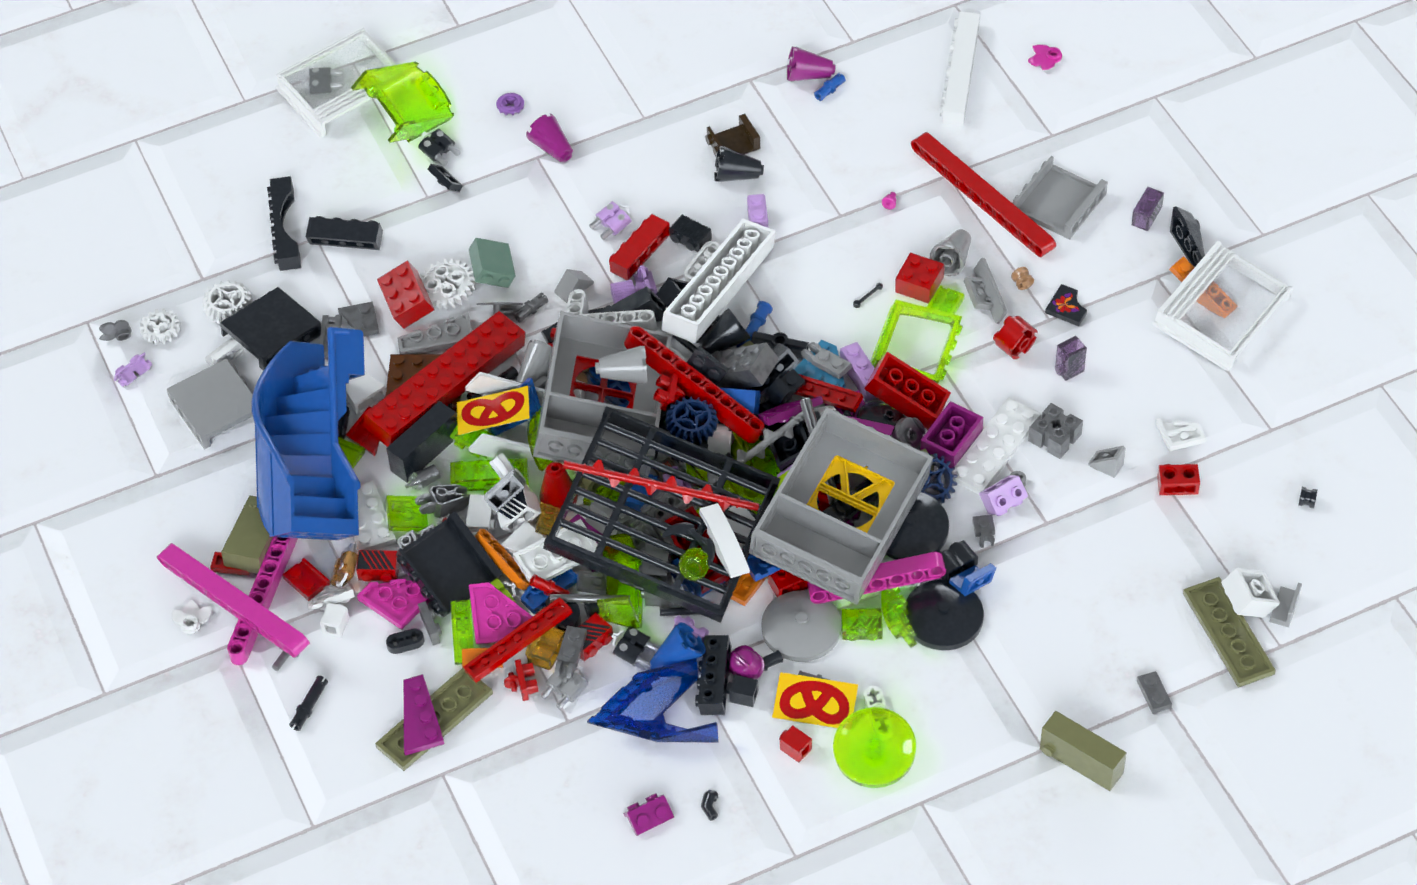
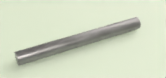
M550 594V602L560 597L564 602L630 603V595Z

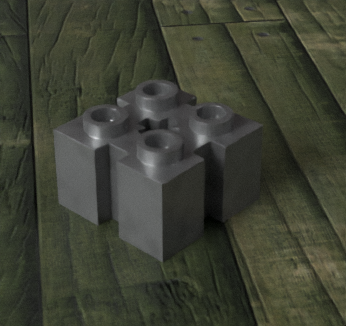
M1050 403L1042 412V419L1037 418L1029 427L1028 441L1039 448H1042L1043 445L1048 447V453L1061 459L1069 450V443L1074 444L1082 435L1083 420L1072 414L1064 415L1062 408Z

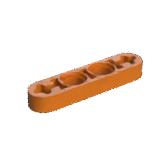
M483 528L479 529L474 536L493 562L517 588L526 590L530 586L529 582L514 558L489 531Z

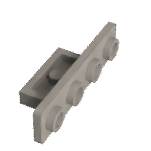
M981 258L974 268L976 277L967 276L963 282L974 308L990 310L995 323L1000 324L1007 314V309L986 259Z

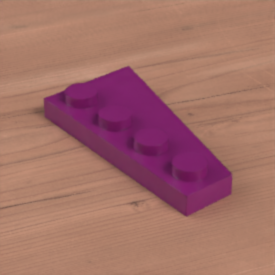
M423 674L404 679L405 756L444 745V739Z

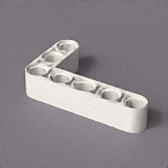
M577 289L569 294L566 312L629 326H639L653 331L658 329L654 312L651 310L588 314L589 305L585 292Z

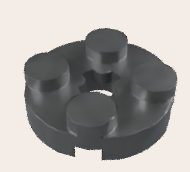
M906 417L901 418L897 422L891 436L920 451L921 439L923 434L926 433L919 419Z

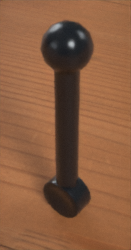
M877 283L876 287L860 300H855L853 306L859 308L864 300L877 290H881L883 284Z

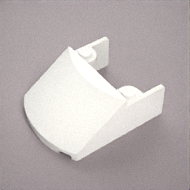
M479 372L465 388L466 391L486 396L516 389L522 383ZM535 387L542 408L545 389ZM540 415L498 434L497 437L481 434L469 447V452L495 458L503 452L510 463L547 460L533 457Z

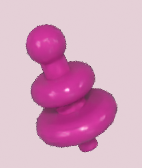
M891 192L882 199L881 203L885 209L892 210L896 207L895 192Z

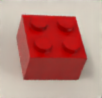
M910 252L896 276L895 292L929 304L944 278V263Z

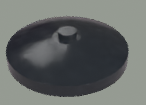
M920 492L885 555L898 560L931 552H939L945 545L949 534V519L944 507L935 498Z
M945 579L932 580L915 588L907 597L903 610L904 625L910 636L925 647L942 651L958 649L972 642L979 634L984 618L983 605L977 594L972 592L964 596L949 583L950 580Z

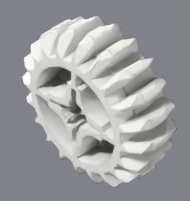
M228 280L227 283L221 281L219 285L214 284V288H208V292L204 293L202 301L203 310L208 319L211 318L212 322L217 321L220 325V322L251 304L252 295L249 289L244 287L243 283L238 284L236 280L231 283Z

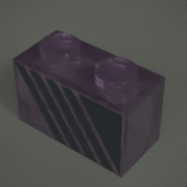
M1147 186L1133 210L1132 226L1149 231L1162 209L1164 192Z
M1077 336L1057 345L1054 368L1056 373L1062 376L1065 381L1085 370L1087 347Z

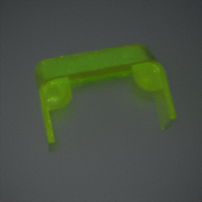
M625 533L610 536L611 539L636 549L631 536ZM606 546L603 551V557L639 571V566L642 565L640 559L609 546ZM607 576L606 595H630V598L629 596L598 599L597 605L600 617H603L606 622L627 628L629 626L635 629L642 628L643 598H641V591Z

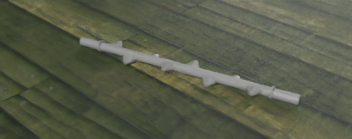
M803 411L795 417L793 416L790 421L775 432L764 429V440L747 453L740 449L737 450V461L745 464L754 456L764 459L765 448L782 435L792 439L794 437L793 427L798 426L805 419ZM707 472L708 483L716 485L719 477ZM681 499V502L674 505V507L684 510L692 503L685 504ZM665 513L661 516V519L664 522L675 515Z

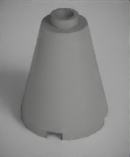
M963 229L956 230L933 247L930 252V259L944 263V275L956 276L963 270L971 243L970 234Z
M539 340L529 341L516 382L523 383L527 378H532L534 383L544 375L547 377L552 352L550 345Z
M638 346L599 358V362L595 363L596 374H600V378L647 384L645 346Z

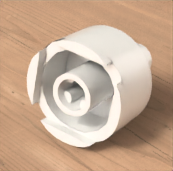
M717 424V430L714 432L713 437H708V450L730 457L732 431L729 430L731 429L724 424Z

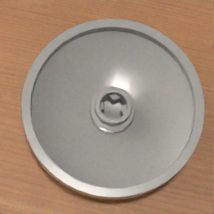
M799 590L788 592L775 598L764 611L761 627L763 639L773 652L779 650L782 658L787 660L807 662L819 659L833 650L841 636L842 621L837 607L831 601L815 604L810 600L809 591Z

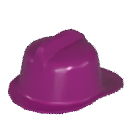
M741 645L731 652L729 672L733 675L758 679L762 675L765 666L764 660L754 649L747 645Z

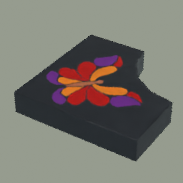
M1061 284L1046 307L1045 313L1080 326L1087 314V309L1082 307L1077 301L1078 290Z

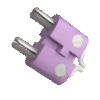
M612 201L596 214L597 219L589 224V227L593 230L600 223L608 229L600 235L603 240L611 234H618L632 222L629 217L630 206L616 204ZM619 207L626 208L628 215L622 209L620 210Z

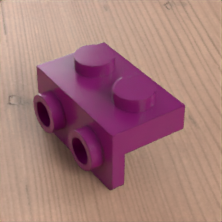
M655 793L645 798L647 802L641 805L637 802L627 807L628 811L623 814L628 818L636 836L674 818L664 795L658 796Z

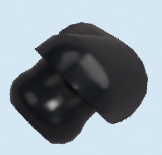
M714 790L706 791L701 802V808L710 821L718 817L713 807V803L718 799V793Z

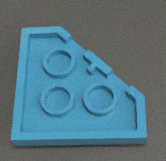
M824 340L818 343L821 348L839 356L837 346ZM805 358L794 369L800 375L846 388L843 376L838 379L812 365Z

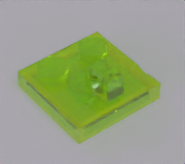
M386 495L385 503L389 531L410 532L413 530L414 532H419L428 527L427 514H421L419 511L420 506H417L415 503V498L418 496Z

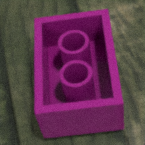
M950 401L921 439L920 450L926 449L930 455L936 453L938 454V459L941 456H945L944 463L951 461L949 468L955 467L983 431L984 417Z

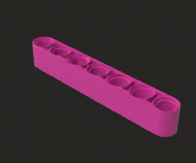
M931 552L880 563L863 594L941 578L946 573L943 556L939 552ZM808 582L810 600L815 604L843 599Z

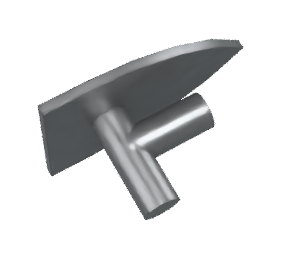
M490 302L477 303V305H493V315L500 311L505 316H512L513 309L501 308V305H523V303Z

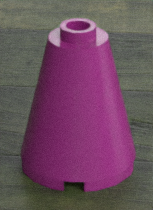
M791 47L788 57L790 59L789 65L787 64L788 81L830 78L831 74H835L836 65L833 64L832 60L798 47Z
M549 113L550 116L542 115L531 124L530 127L532 129L530 133L526 132V138L559 162L568 161L572 157L573 150L556 117Z

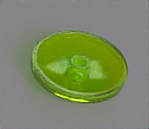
M870 707L858 710L845 718L835 733L833 741L835 762L842 774L855 784L868 788H881L892 785L901 780L914 763L916 757L914 732L902 716L889 709Z

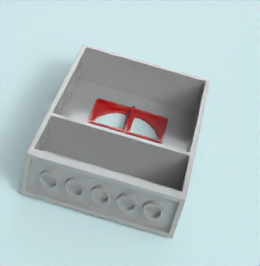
M560 312L554 335L533 457L562 463L566 460L581 464L601 422L606 406L659 428L661 403L653 400V396L658 388L662 390L663 388L656 386V380L660 374L647 365V384L628 382L631 392L608 388V379L601 378L599 386L576 381L577 376L581 372L595 367V363L599 362V358L628 350L624 346V341L630 328L633 326L569 312ZM643 328L670 349L671 334ZM578 389L596 393L598 401L575 397L574 390ZM606 396L626 399L629 401V404L625 408L606 404L604 400ZM605 430L602 439L636 453H639L642 444L608 430ZM598 446L595 455L629 469H632L635 462L601 446ZM649 449L646 457L654 459L655 450ZM643 464L639 473L649 476L651 467Z

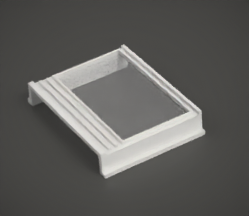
M364 27L277 73L278 85L275 86L276 90L320 138L326 135L324 124L400 83L407 90L414 87L410 82L409 75L365 31Z
M1217 241L1161 306L1152 325L1229 372L1237 355L1283 300L1287 301L1291 297L1293 286L1289 287L1221 245V242Z

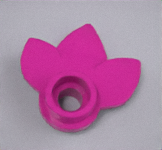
M1033 45L1032 48L1036 54L1028 59V63L1033 66H1041L1042 70H1048L1053 68L1055 63L1061 61L1062 53L1057 47Z

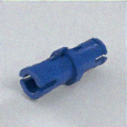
M837 73L832 79L824 82V85L814 92L815 98L822 101L830 93L833 94L836 88L846 81L844 75Z

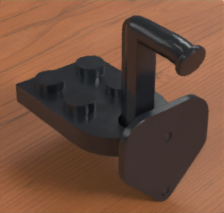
M700 346L687 361L689 365L716 386L729 371L725 365ZM685 394V399L689 400L690 398ZM673 403L668 404V405H667V406L669 407L668 410H670L671 404H672V405H675V404H673ZM666 413L659 421V428L663 430L667 427L665 423Z

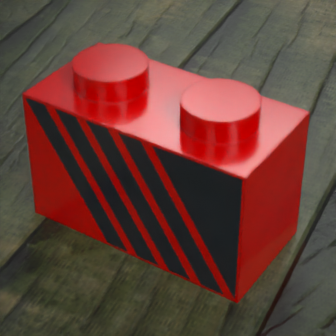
M359 550L356 566L358 581L390 582V580L398 579L400 565L396 560L397 551Z
M597 613L593 614L578 627L587 629V636L580 659L585 662L589 657L595 656L600 648L608 645L613 639L612 626Z

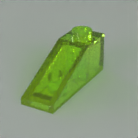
M471 600L451 602L455 665L462 664V649L475 648Z

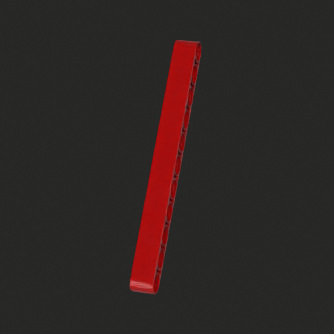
M925 132L911 141V147L917 155L1035 255L1043 257L1056 248V242L1050 234L931 134Z

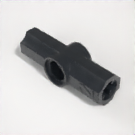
M755 331L752 335L751 342L753 344L767 343L773 349L780 343L788 347L796 357L804 358L801 355V351L809 349V342L788 338L782 332L771 335Z

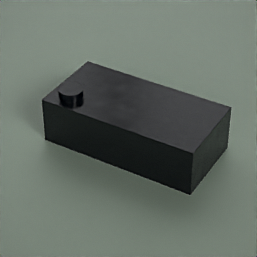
M439 401L390 444L386 450L391 472L408 483L416 476L415 472L425 468L460 436L458 435L456 412Z

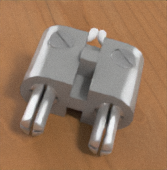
M563 665L560 676H556L553 673L546 681L547 687L540 694L541 697L546 699L552 691L562 694V698L556 704L559 709H562L568 701L574 702L588 685L585 674L582 672L583 667L580 665L575 670L579 669L581 675L575 672L572 678L567 677L568 667L566 665Z

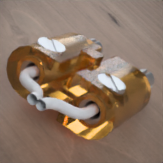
M351 543L349 550L342 551L340 558L335 561L330 581L333 586L341 588L347 584L348 580L350 581L353 578L358 560V555L355 553L356 544Z

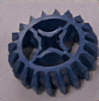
M691 396L689 400L683 397L682 402L676 400L675 405L671 404L670 410L666 413L665 423L671 435L693 444L697 442L700 445L702 440L707 442L708 437H713L714 432L717 430L718 418L712 404L708 405L707 400L701 402L700 397L694 400Z
M935 453L932 455V465L938 467V469L935 471L930 470L929 477L921 492L930 495L942 504L945 503V499L951 498L950 493H955V489L952 486H956L958 483L953 481V479L957 478L958 475H952L955 467L949 468L951 461L944 463L945 456H941L938 459V454ZM942 474L944 475L945 484L941 481ZM935 475L933 477L934 479L932 480V483L928 484L930 482L929 480L931 479V476ZM932 488L934 491L937 490L939 494L932 495L925 492V490Z

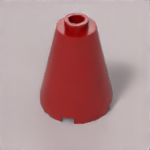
M559 462L550 463L546 467L539 494L541 505L552 513H559L573 483L567 470L562 468L563 464ZM576 494L573 501L575 504L577 503L578 494Z

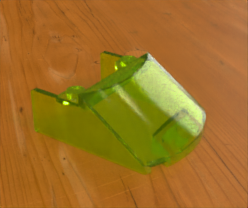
M416 61L365 70L351 86L353 91L364 89L369 97L378 99L396 126L394 133L388 139L389 143L407 140L409 143L422 136L421 134L424 131L429 132L448 122L454 116V113H451L450 110L451 102L441 85L428 71L423 72L417 67L419 63Z

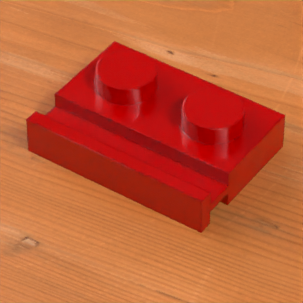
M305 558L282 574L283 579L308 601L323 591L325 586L330 585V580Z

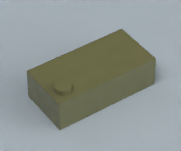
M249 495L221 553L224 566L258 574L273 537H270L263 525L257 507L256 496Z
M1055 711L1042 727L1040 750L1046 756L1055 758L1108 791L1112 790L1124 773L1127 752L1058 711Z

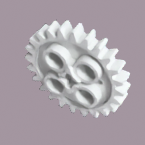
M453 258L450 262L444 259L443 263L437 260V265L430 264V269L424 268L425 273H420L421 280L434 308L437 306L438 310H441L444 306L446 310H448L449 306L455 308L456 303L462 305L461 300L467 301V295H473L471 290H475L474 284L476 282L470 266L467 267L466 262L461 264L460 260H457L456 263Z

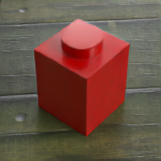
M793 725L788 731H783L779 737L780 750L798 763L812 750V738Z

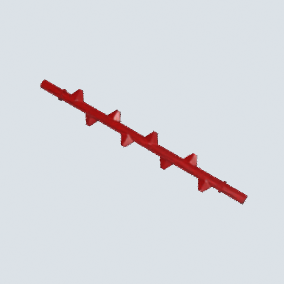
M566 460L563 462L562 468L582 472V474L587 473L609 478L613 488L621 481L645 486L648 495H652L657 489L682 494L685 504H688L694 497L718 502L723 512L730 505L758 511L759 503L714 494L709 484H706L702 490L678 486L675 476H670L666 482H660L640 477L637 468H633L629 474L606 470L603 467L602 460H597L593 466Z

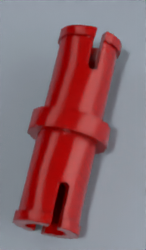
M536 574L530 579L529 585L543 591L547 596L550 594H570L569 590L556 585L552 580L548 581Z

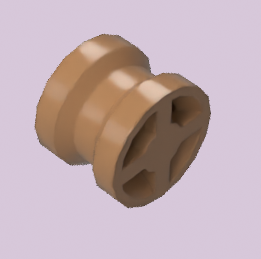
M1026 267L1017 268L1011 275L1019 290L1028 289L1034 283L1032 275H1029Z

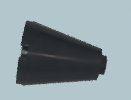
M719 146L715 160L716 171H718L714 172L715 182L758 179L760 175H763L764 165L761 164L760 160L724 146Z
M728 308L698 343L705 351L712 354L715 351H723L734 347L751 337Z

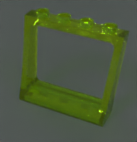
M895 299L889 309L870 362L875 368L880 359L885 355L900 315L949 324L951 328L935 373L930 374L914 368L938 384L940 380L943 381L946 375L945 365L948 366L951 361L952 355L949 354L950 350L953 351L956 347L957 340H955V336H959L963 326L960 325L962 316Z

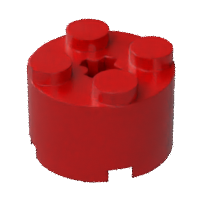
M1008 316L1004 320V326L994 334L993 340L996 346L1012 359L1020 358L1018 355L1021 352L1025 354L1033 346L1037 338L1035 333H1038V331L1021 316Z

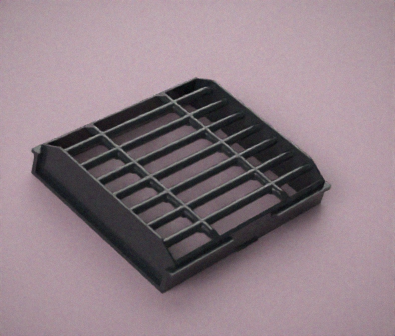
M606 406L601 422L581 464L585 463L589 466L591 462L595 463L597 460H602L603 467L624 474L631 472L632 469L595 455L598 446H601L634 460L632 469L637 468L638 472L644 464L702 489L706 484H709L714 494L740 498L750 502L754 501L723 489L725 482L728 480L764 495L762 504H759L755 521L727 509L723 512L726 518L751 528L748 537L734 532L737 541L744 544L742 552L747 561L752 532L773 499L780 478L723 454L707 450L671 435L668 431ZM605 430L642 444L639 453L602 439ZM654 449L719 477L716 485H713L646 457L648 450ZM577 472L553 527L545 538L543 549L617 579L619 582L635 589L648 592L721 623L740 576L730 578L727 587L694 574L688 571L690 564L694 562L703 566L704 558L695 554L700 545L693 538L683 534H674L691 542L688 551L617 522L619 515L623 513L664 531L672 526L625 506L624 504L628 497L698 525L696 531L702 536L707 529L703 519L633 490L632 483L625 482L624 486L618 484L613 488L607 478ZM639 473L640 477L655 480L653 478H650ZM586 478L619 492L620 496L617 502L580 487L583 479ZM661 490L683 500L682 494ZM576 494L613 509L610 518L574 504L573 501ZM694 497L689 503L703 508L717 502H708ZM570 510L605 525L603 534L601 535L565 520L568 511ZM561 527L597 541L598 545L595 552L558 538ZM615 529L682 557L684 560L681 567L611 539L612 531ZM609 546L676 574L673 585L603 557L602 554L605 547ZM712 562L708 568L730 577L724 566ZM688 579L724 594L720 605L680 589L683 580Z

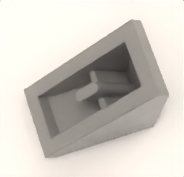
M567 269L554 293L568 303L569 294L577 289L584 291L593 285L594 281L582 271Z
M1119 446L1096 451L1088 465L1115 478L1124 465L1126 448Z

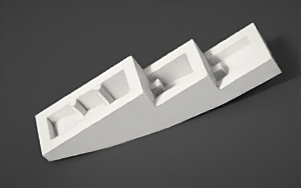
M719 504L699 508V514L707 526V534L715 545V553L730 578L750 573L736 536Z

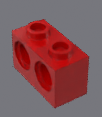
M1198 464L1159 465L1157 474L1159 495L1199 494L1200 477Z

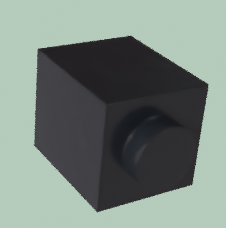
M734 675L733 681L729 682L727 686L730 702L754 707L759 691L758 680Z

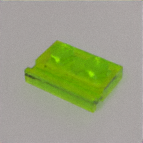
M940 285L924 310V315H930L933 319L949 324L963 302L965 294L950 288L945 289Z

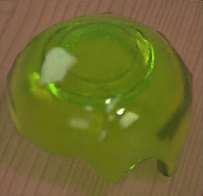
M696 547L686 550L679 560V570L683 577L693 581L702 579L709 569L707 553L701 548Z

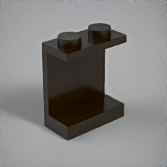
M745 113L739 115V126L714 134L710 126L706 127L707 135H705L707 144L712 146L715 157L719 146H724L742 154H748L760 149V136Z

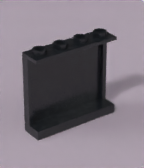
M279 287L269 291L261 298L220 322L221 335L224 337L229 334L259 360V368L262 370L266 368L273 357L289 341L310 343L321 335V322Z
M456 511L405 548L398 549L396 553L398 564L406 568L409 572L410 580L418 584L421 588L422 596L430 600L432 609L437 615L440 614L442 618L470 600V584L491 583L502 575V572Z

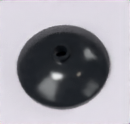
M869 402L859 409L856 418L896 426L897 422L901 418H906V416L884 402Z

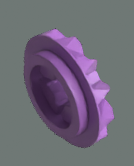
M506 93L498 98L496 106L500 113H504L506 116L508 114L514 115V113H520V110L524 109V99L519 94Z

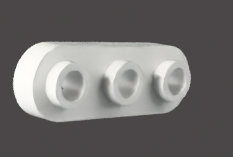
M708 241L702 246L684 270L685 281L690 282L702 268V264H705L714 254L711 252H715L719 248L720 244L718 242Z

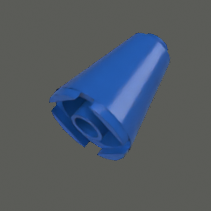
M680 622L675 625L650 660V668L656 675L663 676L702 657L706 652L705 645L700 636L695 637L692 633L694 629L686 623Z

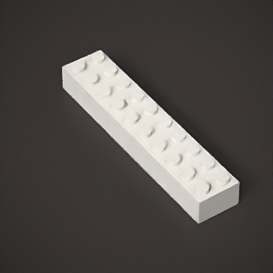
M742 219L664 311L661 330L696 343L772 251L776 231Z

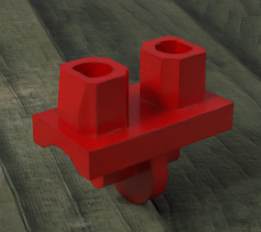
M675 373L670 377L661 374L656 380V386L663 388V390L658 388L654 393L653 400L661 403L660 409L663 411L667 410L668 404H675L676 400L682 402L683 397L685 398L684 391L677 387L678 375Z
M521 659L515 660L517 675H514V672H509L508 677L504 679V686L511 689L512 692H516L517 687L520 686L522 700L526 701L529 700V694L539 692L536 679L525 681V678L535 676L533 663L521 664Z

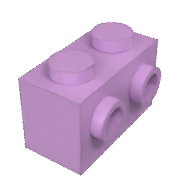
M1009 475L979 493L988 514L997 516L1005 514L1011 506L1015 507L1022 504V500L1028 497L1020 477L1016 475Z

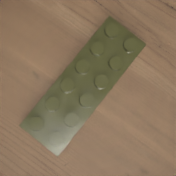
M1220 577L1183 589L1184 597L1238 688L1275 675V668L1243 615H1237L1234 611L1229 597L1225 594Z
M464 668L459 670L430 695L443 737L493 694L492 689L480 680L475 683L464 671ZM404 719L375 743L376 748L403 771L429 750L405 756Z

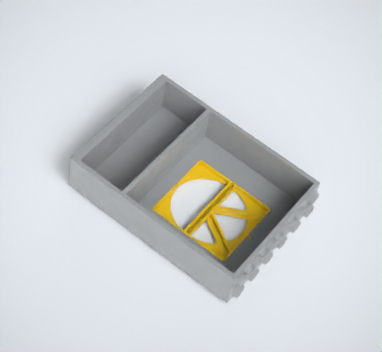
M826 407L752 532L749 554L857 605L926 483L933 457L927 452L919 451L907 443H902L890 435L880 433L873 427L865 426L853 418H848L838 411ZM848 473L860 474L869 479L873 484L850 495ZM840 474L841 490L825 482L831 477ZM821 491L872 515L873 518L866 524L856 528L819 511L817 505L818 493ZM874 492H878L879 506L877 508L861 499Z

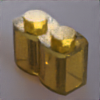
M553 627L533 641L531 645L529 644L525 652L528 663L551 670L557 660L565 631Z

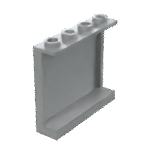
M1051 156L1047 161L1043 162L1038 173H1034L1029 184L1024 185L1020 195L1015 196L1013 204L1038 225L1070 240L1106 195L1108 182L1101 179L1096 185L1053 165L1054 157Z
M227 359L167 388L170 402L204 450L211 446L210 438L253 417L251 407L253 390L252 388H247L244 377H239L236 366L230 364Z

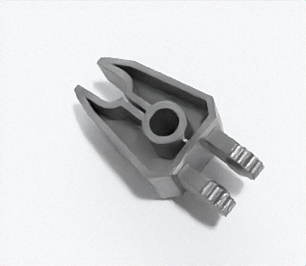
M458 484L435 485L430 488L429 493L415 498V503L417 506H420L419 511L421 514L433 513L435 517L441 518L447 516L448 513L451 514L454 511L459 512L469 505L471 494H467V487Z

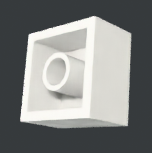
M1235 568L1221 582L1225 589V594L1229 597L1237 615L1265 618L1280 604L1264 571Z

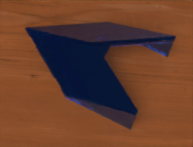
M696 658L636 673L632 680L625 687L623 686L595 716L587 720L589 724L655 742L719 743L717 722L686 729L666 723L663 715L697 681L698 664Z

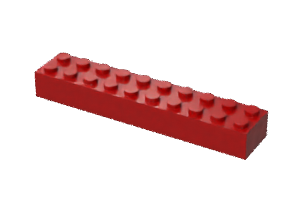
M498 311L364 413V428L388 447L439 401L446 406L449 405L453 400L466 392V385L479 372L489 374L524 347L526 332Z

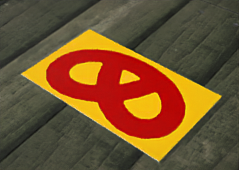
M528 386L457 402L458 435L530 418Z
M780 672L772 718L851 730L858 684Z

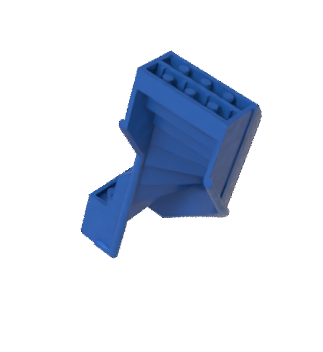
M329 327L327 329L328 366H325L324 345L289 341L269 362L256 383L251 407L255 423L257 507L263 525L270 537L341 540L359 535L358 490L361 484L338 443V420L347 411L346 384L351 379L365 375L364 334L362 330Z

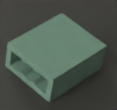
M475 238L468 249L475 282L509 288L516 277L509 244Z

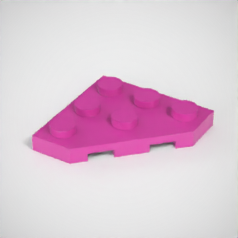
M406 578L390 580V583L378 584V582H370L357 595L358 601L401 630L419 613V603L426 601V604L430 602L428 598L425 599L422 596L421 588L418 584L413 583L411 580L406 581Z
M489 582L469 585L476 645L498 642L533 617Z

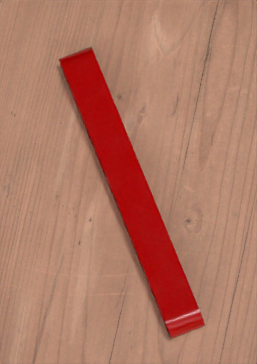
M639 326L630 328L624 341V346L627 349L645 346V359L648 366L660 375L663 374L670 377L673 373L677 374V387H680L689 398L692 396L696 400L700 397L701 402L707 400L708 405L712 404L713 410H716L717 418L720 422L746 442L756 443L764 429V423L643 328Z

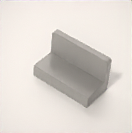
M1298 582L1296 590L1280 587L1277 596L1280 604L1272 611L1269 622L1289 628L1300 596L1302 583Z

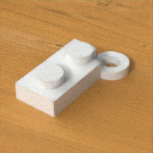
M346 586L313 598V602L309 603L307 607L309 610L320 608L321 611H325L328 603L345 604L351 601L350 598L355 596L352 588Z

